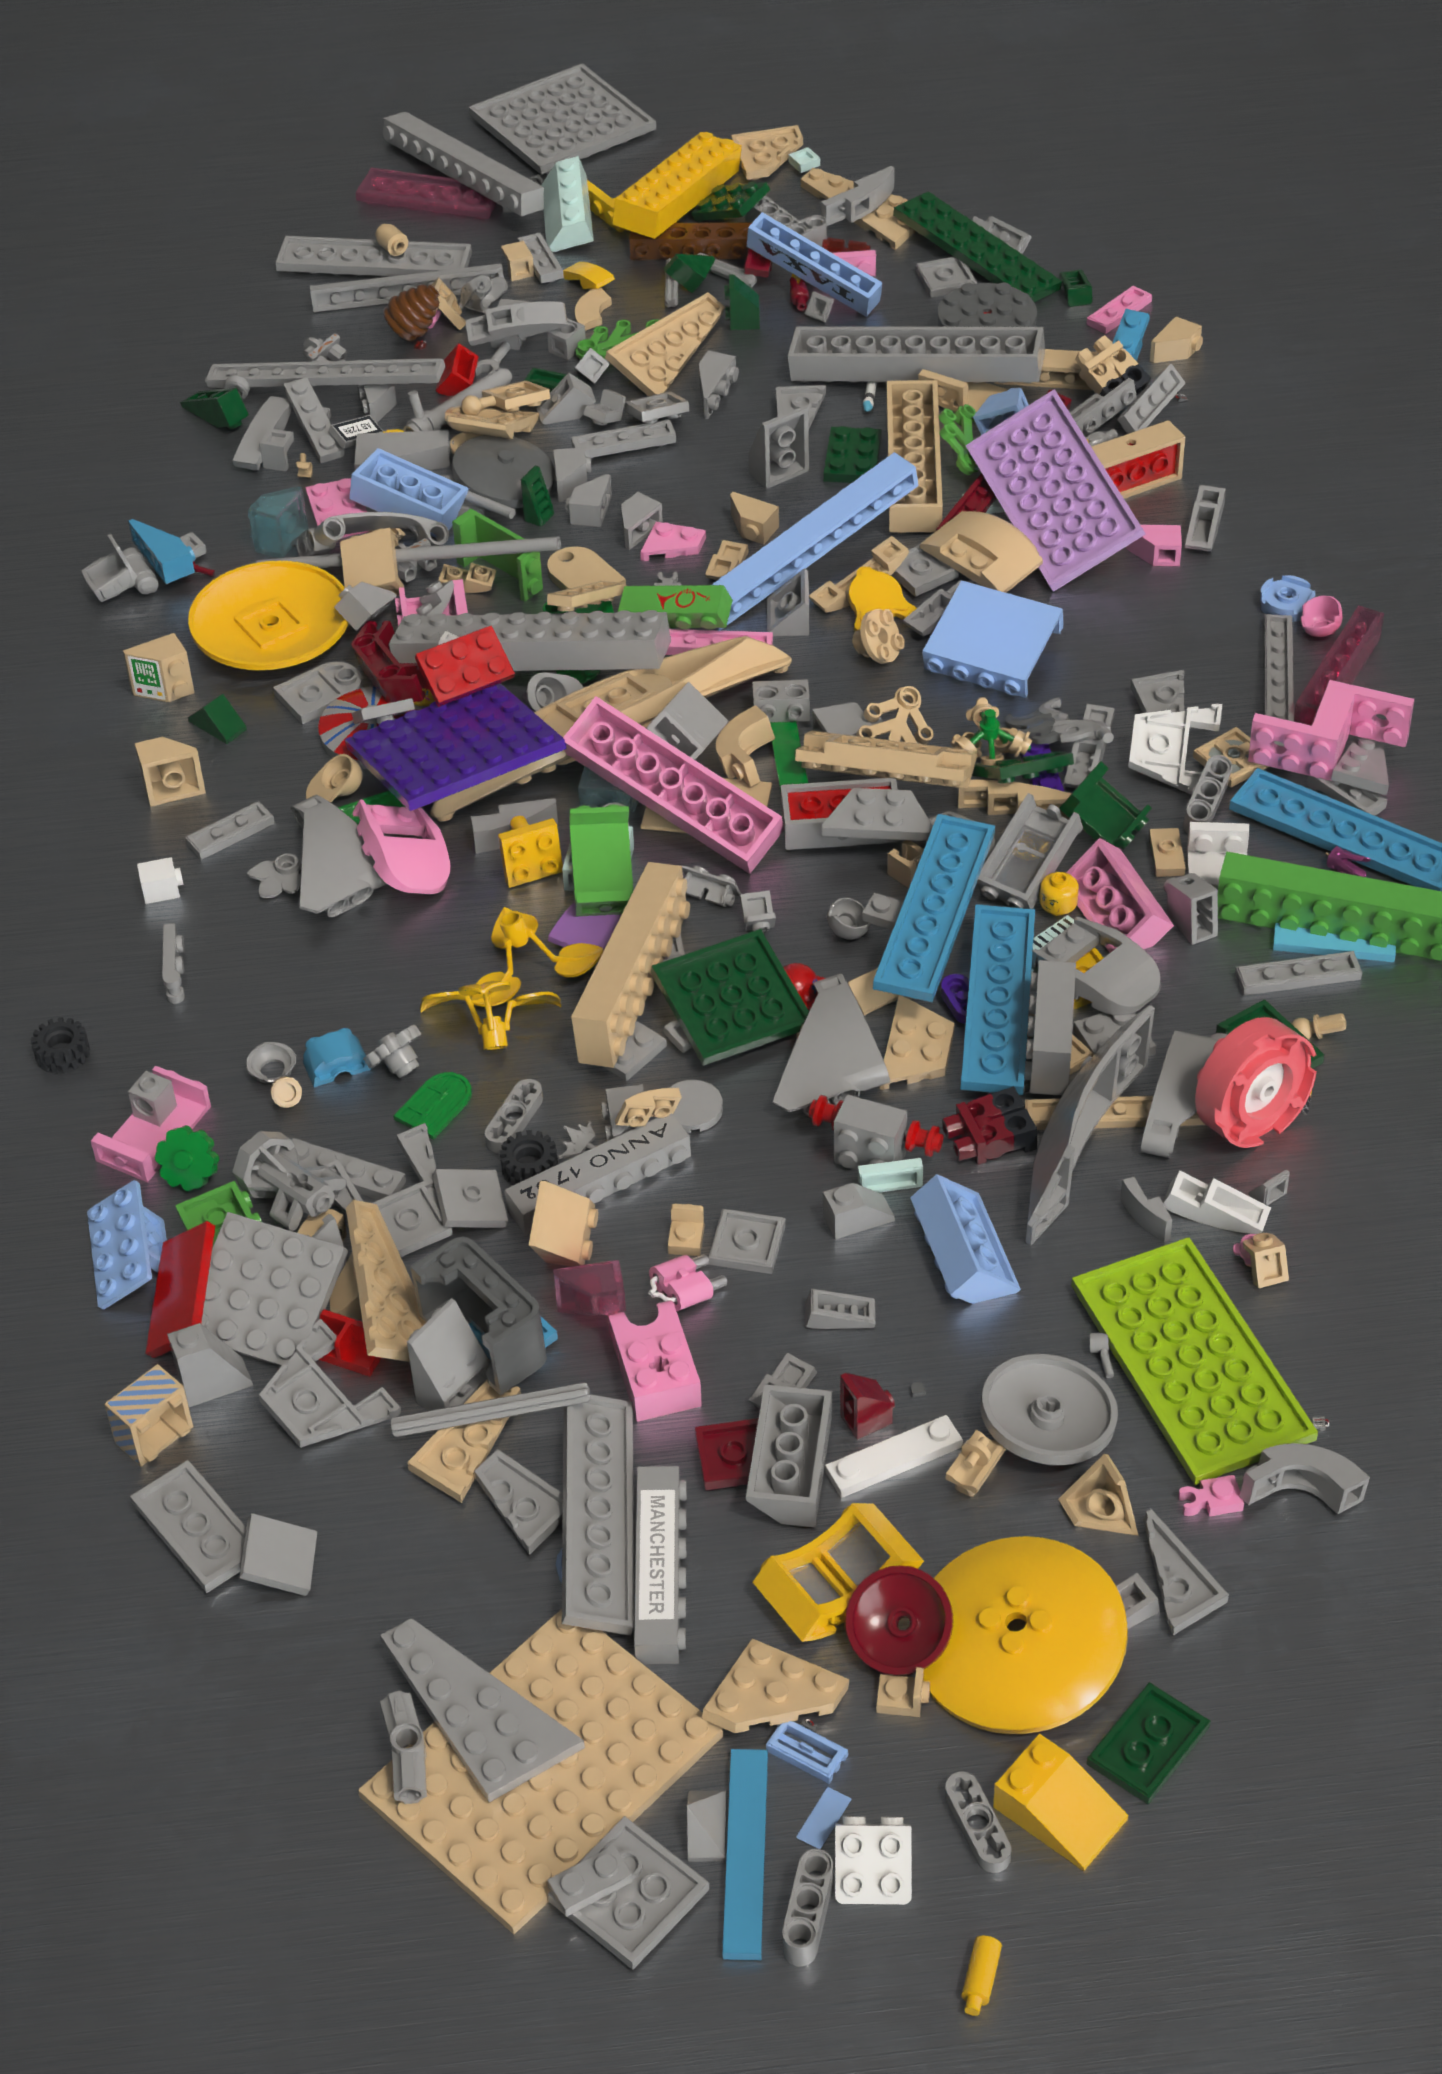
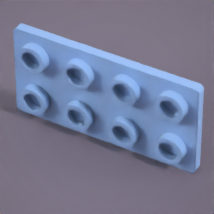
M136 1180L118 1189L115 1193L95 1204L87 1211L98 1307L103 1310L152 1279L151 1269L158 1273L163 1242L167 1241L164 1220L143 1206L140 1183Z

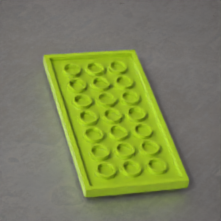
M1190 1237L1072 1277L1071 1287L1099 1332L1108 1335L1110 1350L1194 1485L1199 1484L1201 1480L1216 1478L1259 1462L1262 1450L1269 1447L1293 1443L1308 1444L1317 1440L1318 1431Z

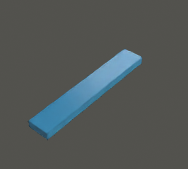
M731 1749L723 1931V1959L725 1960L762 1959L768 1750Z

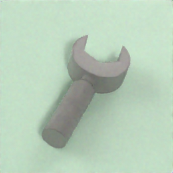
M504 341L491 359L481 360L477 363L476 377L482 372H489L488 374L500 368L499 363L511 349L509 342Z

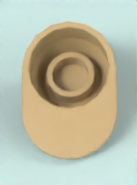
M347 754L333 757L310 781L306 790V799L318 795L331 803L337 796L353 794L360 787L363 779V772L359 763Z

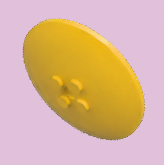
M265 561L238 567L212 580L195 597L188 616L190 634L196 646L205 655L230 667L246 670H273L301 664L328 650L346 631L349 623L334 608L341 600L338 595L345 587L327 571L301 562Z
M1019 1536L1001 1538L986 1542L962 1553L934 1577L950 1599L954 1623L952 1636L947 1648L937 1661L924 1669L923 1681L930 1682L931 1696L944 1710L955 1718L973 1727L994 1733L1028 1734L1040 1732L1065 1724L1087 1711L1105 1694L1115 1680L1122 1666L1128 1641L1125 1608L1119 1591L1110 1576L1097 1562L1082 1551L1068 1544L1042 1537ZM1015 1619H1022L1026 1622V1626L1020 1631H1011L1007 1628L1008 1624Z

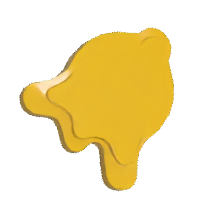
M868 566L860 567L856 571V577L850 585L848 594L850 606L856 615L854 631L860 629L862 618L871 610L889 609L893 617L904 620L917 609L905 600L902 588L892 576L875 571Z

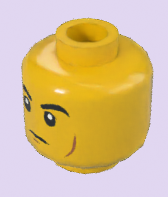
M1054 872L1045 876L1040 886V904L1042 908L1055 916H1062L1072 912L1078 903L1079 884L1077 880L1065 872Z

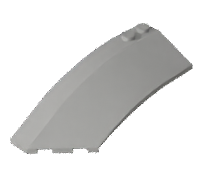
M1151 1005L1120 1027L1110 1038L1106 1037L1101 1042L1093 1057L1088 1056L1084 1060L1079 1073L1067 1087L1054 1109L1042 1136L1033 1166L1026 1232V1244L1029 1246L1033 1245L1069 1205L1072 1173L1082 1149L1095 1126L1114 1101L1147 1067L1155 1008Z

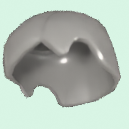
M849 897L837 899L830 905L827 912V922L830 929L836 936L847 940L858 939L865 935L871 923L862 921V912L865 907L859 901Z

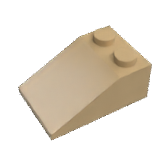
M540 1181L529 1246L546 1263L584 1268L585 1260H590L592 1255L593 1242L589 1240L591 1228H596L598 1209H595V1204L589 1198L547 1181Z

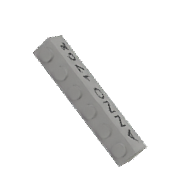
M672 1113L667 1117L647 1122L646 1126L634 1128L505 1189L507 1211L523 1233L527 1235L531 1233L540 1181H547L589 1198L593 1203H597L619 1190H624L644 1178L651 1177L659 1171L691 1157L690 1135Z

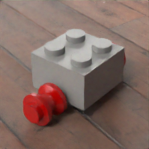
M848 1094L845 1100H840L837 1105L828 1103L827 1096L820 1095L818 1100L814 1099L809 1109V1118H812L813 1125L820 1126L823 1121L831 1123L832 1130L834 1131V1163L846 1168L858 1170V1166L900 1161L904 1159L907 1151L912 1152L915 1147L923 1148L925 1156L932 1157L934 1152L939 1153L943 1144L944 1135L940 1134L939 1126L933 1125L930 1130L921 1128L920 1121L913 1120L910 1127L907 1128V1110Z

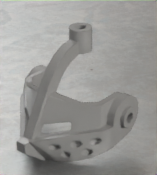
M479 275L461 288L459 306L461 309L467 307L486 314L485 309H490L488 306L506 293L508 283L502 277L490 279L486 275Z

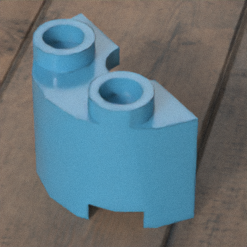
M341 1028L336 1032H330L320 1037H312L305 1044L306 1051L303 1055V1064L313 1087L333 1082L335 1077L341 1072H349L351 1075H356L372 1070V1068L369 1069L363 1060L366 1054L358 1037L353 1035L348 1028Z

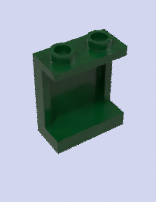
M1100 761L1059 809L1069 818H1071L1074 812L1079 814L1083 830L1095 841L1101 838L1117 848L1120 846L1124 850L1135 838L1132 831L1139 832L1149 821L1146 815L1152 807L1147 804L1142 810H1138L1102 777L1109 768Z

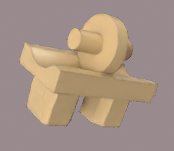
M975 1430L971 1438L964 1443L962 1451L947 1471L946 1480L954 1483L957 1491L973 1497L1006 1451V1448L997 1441L987 1438L982 1432Z

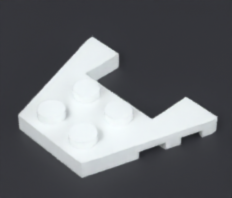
M1212 704L1211 708L1199 709L1198 706L1188 707L1187 711L1171 713V710L1135 714L1128 768L1192 795L1202 772L1185 770L1189 728L1219 731L1222 704Z

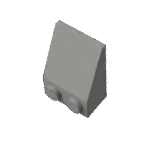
M806 405L762 423L749 451V474L764 488L768 489L808 472V407Z

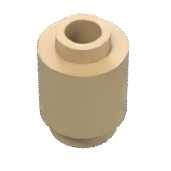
M382 224L376 230L377 242L393 256H399L405 252L408 247V238L394 225Z

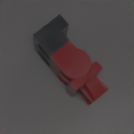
M1014 1086L974 1099L967 1104L965 1102L956 1104V1114L942 1119V1129L946 1138L963 1136V1138L953 1140V1149L958 1161L974 1157L977 1165L986 1163L987 1159H996L1006 1152L1023 1148L1025 1153L1037 1149V1127L1027 1109H1025Z

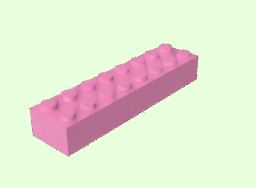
M597 696L563 737L567 747L565 749L567 755L749 874H751L784 831L782 816Z

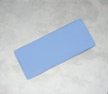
M827 1787L796 1836L797 1839L817 1849H821L834 1829L835 1824L849 1805L851 1798Z

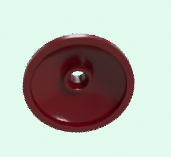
M890 1566L872 1573L857 1586L848 1603L846 1631L852 1648L867 1665L885 1674L897 1676L916 1673V1667L928 1668L943 1654L952 1636L954 1618L952 1605L947 1593L932 1576L914 1567ZM902 1618H908L910 1621L909 1627L905 1630H900L898 1627V1623Z

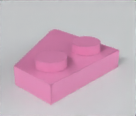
M655 522L640 552L641 561H649V555L664 553L665 559L680 555H697L706 540V530L666 522Z

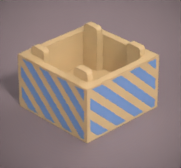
M158 1364L104 1404L115 1444L140 1467L147 1462L153 1461L161 1451L179 1437H184L193 1428L184 1386Z

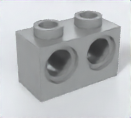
M808 679L752 682L753 706L756 705L768 716L770 722L810 721Z

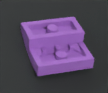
M574 902L557 921L548 935V941L562 947L586 943L605 949L621 915L576 916Z

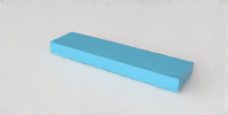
M1275 923L1273 950L1315 955L1354 951L1357 959L1395 961V945L1388 944L1386 948L1370 945L1369 940L1357 939L1356 942L1341 940L1340 935L1327 933L1326 936L1311 934L1310 929L1298 927L1294 931L1281 928L1280 923Z

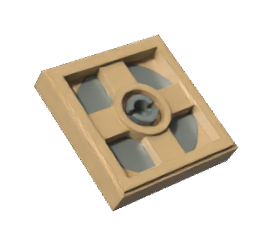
M1237 727L1193 751V758L1204 767L1212 756L1222 755L1227 757L1232 763V771L1228 783L1230 788L1248 779L1257 768L1264 770L1270 767L1248 762L1250 737Z

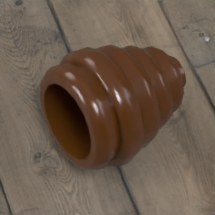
M420 284L416 288H410L408 291H403L389 299L388 306L384 308L383 312L387 324L399 337L406 341L412 342L418 337L424 336L428 331V327L432 324L433 317L436 315V308L439 307V292L432 285Z

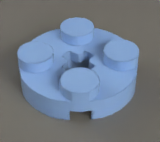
M1290 575L1282 576L1281 580L1274 582V578L1267 580L1261 587V611L1272 615L1292 616V622L1300 621L1303 604L1315 597V591L1310 589L1311 584L1300 577Z

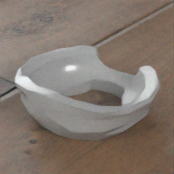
M265 1042L250 1052L246 1060V1069L252 1077L261 1083H273L280 1077L290 1076L295 1067L297 1055L285 1044ZM269 1062H280L284 1065L282 1076L268 1079L261 1073V1069Z

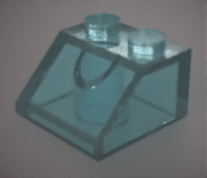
M296 486L263 494L249 507L248 518L250 519L251 537L254 542L255 552L276 558H284L293 548L291 542L308 529L302 487Z

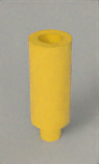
M981 1935L975 1938L961 1994L963 2000L966 2001L964 2011L972 2016H978L981 2006L989 2003L1002 1949L1001 1942L990 1936Z

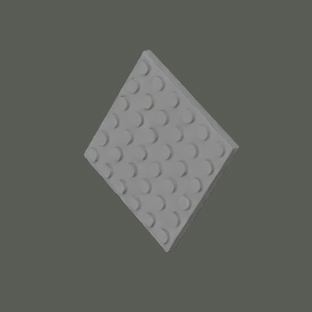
M579 64L468 107L469 115L541 175L549 173L556 162L579 156V159L588 158L592 154L608 150L610 147L626 143L630 139L656 130V121L584 64Z

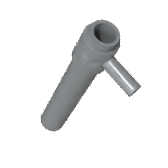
M498 368L432 410L423 411L418 391H410L408 396L415 417L407 422L403 431L441 430L447 424L445 420L446 410L461 406L462 400L469 395L483 398V390L510 384L512 374L506 368Z

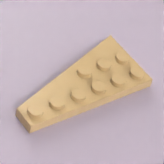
M353 1200L346 1207L367 1355L410 1362L407 1341L415 1330L420 1329L426 1323L419 1314L414 1285L377 1204Z

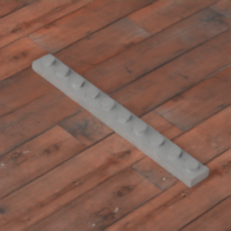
M443 358L213 364L205 381L208 388H223L226 379L233 375L244 378L250 387L283 386L284 383L305 377L308 378L311 386L439 383L445 369Z

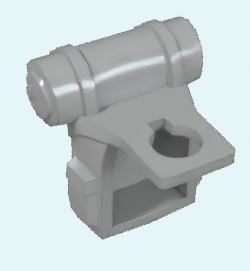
M111 533L107 536L117 551L99 558L81 570L87 584L101 602L113 598L133 586L142 594L154 593L158 588L156 575L148 567L144 555L138 549L132 547L121 551Z

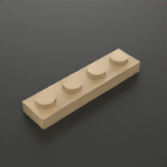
M598 581L547 594V605L558 606L559 611H574V607L586 608L588 604L614 601L615 596L622 595L625 583Z

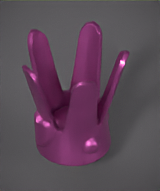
M1339 846L1335 847L1331 853L1326 852L1328 856L1327 867L1335 869L1340 873L1366 876V872L1349 860L1370 862V858L1352 854L1345 849H1341Z

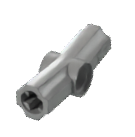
M396 1691L389 1693L386 1698L380 1701L392 1748L394 1799L405 1804L418 1803L422 1798L427 1797L425 1765L427 1756L424 1736L418 1722L411 1694ZM409 1744H413V1745H414V1746H412V1747H410V1748H402L403 1746H406V1745H409Z

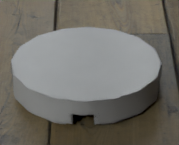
M685 1080L669 1087L679 1088L682 1098L673 1116L687 1133L699 1129V1132L708 1130L716 1125L722 1117L723 1099L719 1090L712 1084L702 1080Z

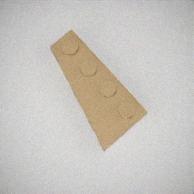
M486 1380L464 1404L521 1394L520 1387L515 1385L504 1394L499 1395ZM509 1417L438 1430L407 1462L409 1471L462 1503L475 1480V1470L486 1460Z

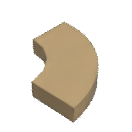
M601 287L592 289L584 294L575 307V322L585 325V331L601 326L602 317L600 314L604 309L612 305L611 297Z

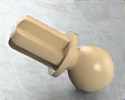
M1342 1013L1319 1017L1316 1014L1313 1016L1312 1022L1306 1018H1297L1291 1023L1308 1040L1315 1033L1318 1039H1322L1323 1034L1344 1031L1347 1026L1345 1016Z

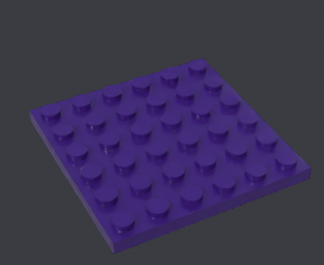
M500 683L439 707L436 702H432L426 708L409 711L403 717L383 721L375 728L360 730L354 733L353 736L345 739L347 749L409 811L567 749L564 742L565 739Z

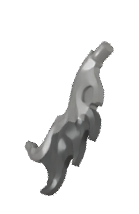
M1054 698L1039 706L1038 710L1026 716L1012 717L1011 714H1008L1005 717L1006 726L1020 729L1024 733L1030 732L1028 738H1031L1032 743L1049 744L1061 740V743L1072 742L1091 736L1101 738L1105 743H1110L1114 738L1111 733V727L1105 723L1096 720H1070L1068 714L1052 709L1061 707L1060 698Z

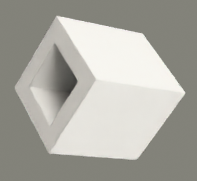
M172 857L137 864L145 904L180 898L178 886L183 885L180 868L174 869Z

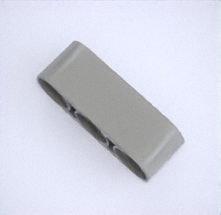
M1215 755L1207 761L1186 808L1183 829L1187 834H1189L1190 822H1212L1227 789L1232 771V763L1227 757Z
M821 1849L808 1850L801 1856L783 1925V1955L791 1965L798 1967L809 1965L815 1960L833 1888V1860L826 1851ZM812 1871L823 1872L820 1876H812L809 1873ZM806 1904L815 1906L812 1910H804L800 1907ZM795 1939H805L808 1941L803 1945L792 1943Z

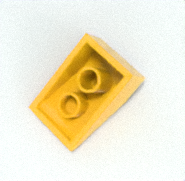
M1040 1733L994 1785L993 1808L1082 1871L1087 1869L1125 1824L1129 1816L1069 1753Z

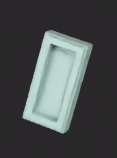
M921 1158L858 1166V1185L878 1193L923 1187Z

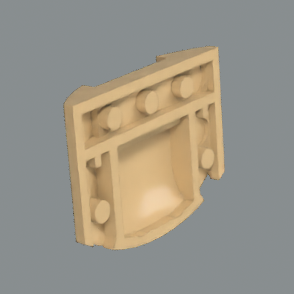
M461 406L452 407L445 412L447 424L456 431L513 439L514 432L530 433L539 418V413L524 410L506 412L504 409L494 406L481 408L480 412L474 416L466 415Z
M961 511L920 544L922 550L979 585L1005 593L1043 564V559L1039 556L1037 548L1023 532L1009 522L984 512Z

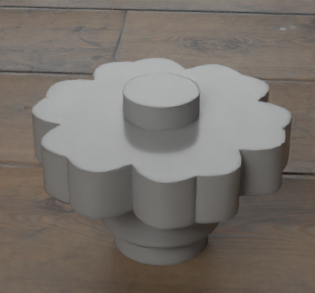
M415 1024L397 1035L392 1031L378 1041L380 1046L366 1055L363 1060L369 1069L384 1061L391 1073H396L400 1079L420 1066L416 1060L418 1056L410 1046V1043L422 1034Z

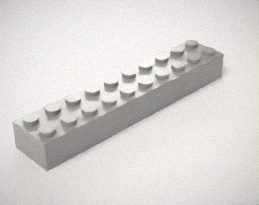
M796 327L788 353L791 381L801 382L874 381L879 383L883 381L918 380V374L922 369L963 382H1039L1045 356L1044 327Z
M623 610L617 613H604L602 611L576 613L569 611L563 614H551L549 612L524 614L516 612L507 615H498L497 613L472 615L470 613L448 616L445 614H435L433 616L411 614L403 617L389 646L391 653L399 663H417L415 654L438 646L439 640L445 631L461 637L492 625L514 671L660 669L671 643L667 612H657L655 610L644 612Z

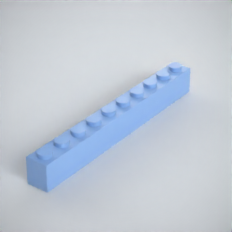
M894 452L712 585H724L733 599L727 625L918 487L916 466Z

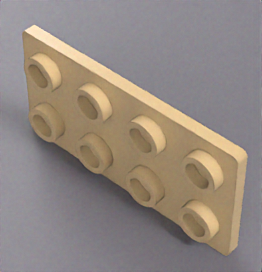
M922 369L918 374V380L938 381V406L954 412L965 404L972 406L977 412L989 396L1007 391L1005 388L986 382H963Z

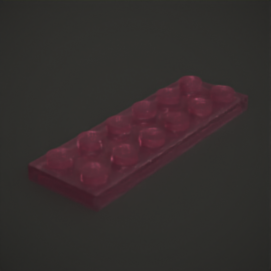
M372 167L355 192L356 201H363L369 204L378 203L391 207L400 206L413 210H428L434 213L443 212L456 216H472L478 219H488L497 205L495 201L453 178Z

